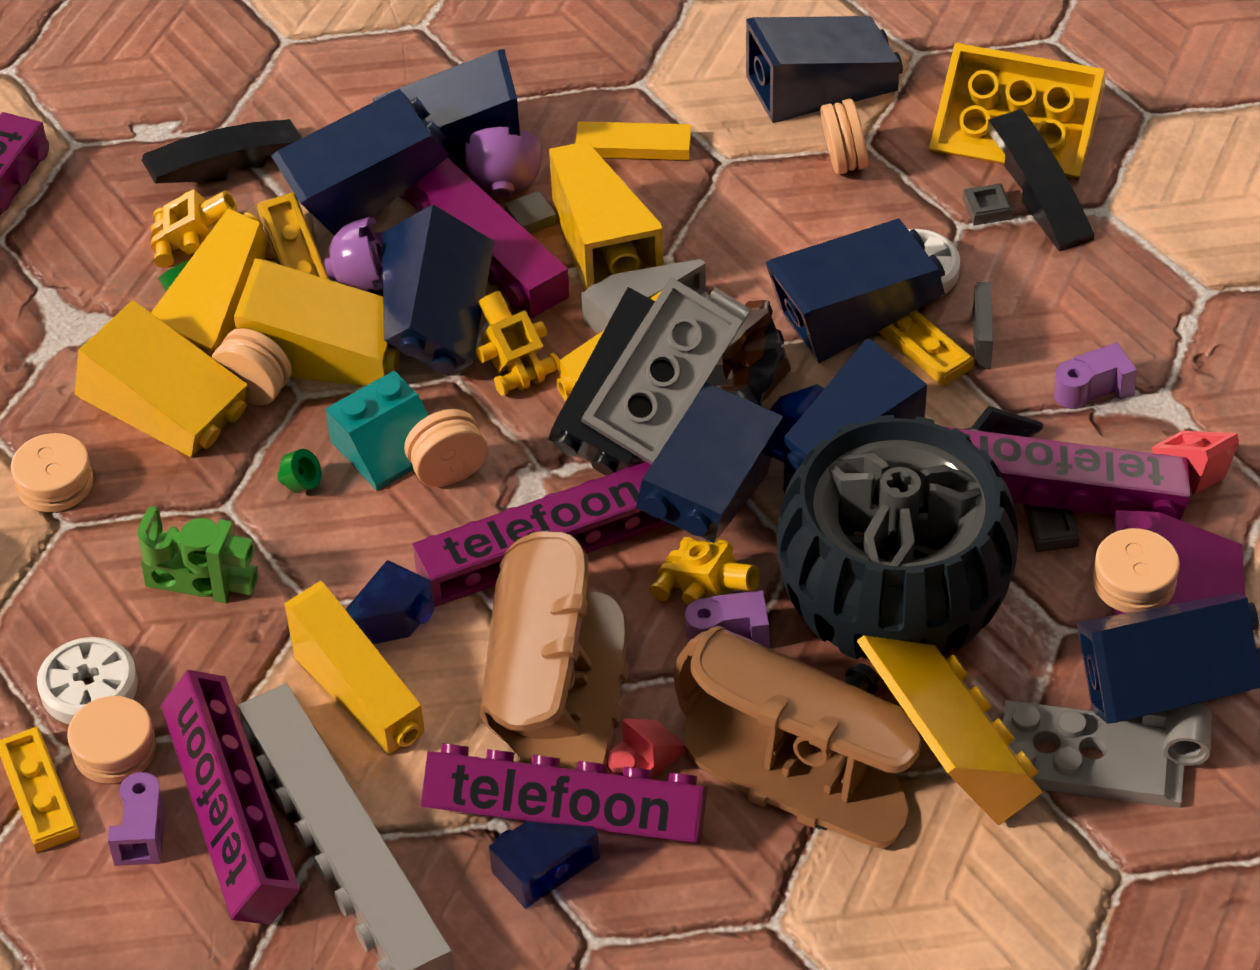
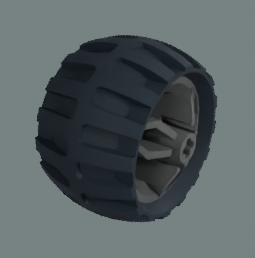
M894 415L876 416V419L873 421L847 424L839 428L836 434L827 441L822 439L808 453L801 466L793 475L782 501L777 526V554L781 576L795 609L803 616L807 626L823 642L830 641L839 648L842 654L857 660L860 657L868 659L857 643V640L863 635L935 645L942 654L952 649L958 651L976 637L980 629L990 622L1001 606L1015 570L1018 552V526L1014 503L1008 486L1004 482L999 468L985 449L979 450L972 444L969 436L958 429L953 428L950 430L935 424L932 419L917 416L916 419L894 418ZM859 531L863 532L864 536H851V534ZM928 544H938L945 546L940 550H937L928 547Z

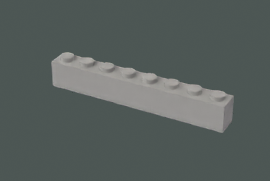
M285 683L238 704L240 719L250 748H253L257 754L255 762L261 777L265 782L272 780L277 789L274 790V795L284 815L292 813L297 822L293 823L300 843L305 849L310 846L313 848L317 855L313 859L319 875L325 883L332 880L337 889L334 891V896L342 914L345 917L352 915L358 924L354 928L361 946L365 952L373 950L379 959L376 962L377 970H454L451 949L288 684Z

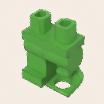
M152 506L146 510L137 532L142 554L141 566L146 587L200 597L213 596L214 601L227 603L231 591L252 595L259 578L258 566L250 565L255 550L254 540L234 535L232 521L220 519L217 525L214 521L207 518H196L187 522L181 532H179L177 527L170 526L168 532H164L159 508Z

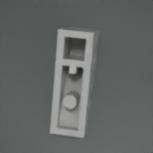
M701 259L612 274L601 282L591 285L581 293L583 321L599 334L606 328L627 287L651 298L663 290L670 277L698 294H702L706 291V263Z

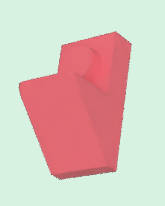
M1182 430L1151 448L1155 454L1186 457L1191 491L1193 494H1198L1225 478L1240 441L1236 433Z
M625 718L622 720L623 741L609 751L605 773L623 775V768L625 766L651 770L650 779H653L686 753L684 743L657 720Z

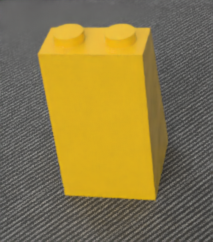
M585 141L549 149L553 208L557 214L558 222L583 290H587L591 285L601 282L612 274L664 265L663 228L661 223L594 148Z
M254 259L234 314L236 329L245 328L260 332L278 344L291 363L292 373L290 378L367 386L394 370L397 372L400 358L399 349L384 341L383 296L267 260Z
M132 300L78 349L74 394L80 399L192 458L202 447L207 449L216 441L221 428L228 421L234 423L241 417L247 407L245 397L248 384L136 301Z

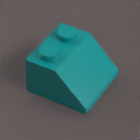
M395 370L325 408L330 442L376 491L414 470L412 463L405 454V441L413 427L429 415L419 395Z

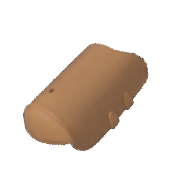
M548 530L534 532L514 542L506 550L500 564L501 570L496 581L479 715L490 731L505 741L524 763L531 764L532 755L560 758L559 767L577 769L578 761L602 763L607 766L613 730L618 727L622 712L618 705L621 685L627 682L629 666L625 661L627 644L625 617L620 606L611 596L600 592H586L588 557L581 544L575 538L562 532H549Z
M712 627L708 631L701 632L687 643L677 657L674 668V686L679 706L687 717L683 728L685 750L701 769L718 780L747 794V800L762 807L770 804L797 815V822L815 828L817 825H820L874 848L882 849L889 847L905 830L909 808L904 789L896 773L905 771L920 756L922 744L917 728L901 707L746 637L730 632L725 627Z

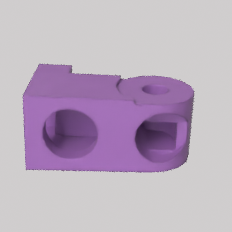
M1118 342L1076 356L1061 363L1056 369L1055 400L1065 408L1078 409L1085 406L1089 400L1115 392L1119 399L1135 394L1137 369Z
M763 590L698 599L690 603L685 610L686 637L688 642L701 632L708 631L712 627L721 626L730 632L770 648L769 622Z
M133 773L122 781L119 788L124 809L122 825L109 826L108 844L114 866L161 863L165 807L160 796L159 781L150 773Z

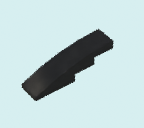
M1019 109L988 119L987 132L1005 154L1004 167L1023 190L1022 203L1058 251L1094 240V232L1073 188L1042 135L1024 110Z
M290 119L252 122L219 128L180 139L143 154L141 161L155 184L226 181L229 169L264 167L267 155L274 154L276 151L302 137Z

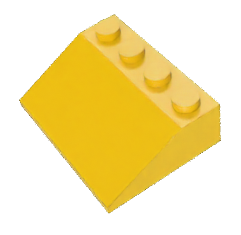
M955 43L929 151L1004 165L1005 154L987 132L988 119L1023 109L1042 135L1067 177L1080 179L1105 90V69Z
M865 635L857 640L859 646L946 772L998 826L1043 793L1033 779L1039 773L1038 769L1023 750L1015 754L1009 745L1016 740L1000 718H997L995 721L990 719L986 712L992 708V705L976 685L969 689L963 680L970 675L954 654L946 658L935 645Z

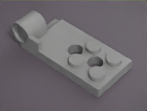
M670 277L583 415L581 422L652 465L734 339L751 309L716 287L707 299ZM659 360L669 362L674 369V377L667 382L655 380L650 373V366L654 362ZM634 396H644L651 402L652 412L643 418L635 417L628 409V401Z
M1005 700L1003 723L1016 739L1009 745L1015 754L1023 750L1038 769L1039 773L1033 779L1041 790L1181 808L1184 765H1199L1210 757L1213 714L1208 707L1200 703L1107 724L1093 711ZM1039 742H1049L1054 744L1058 750L1053 753H1042L1034 745ZM1085 748H1095L1101 751L1104 756L1099 759H1088L1080 751Z

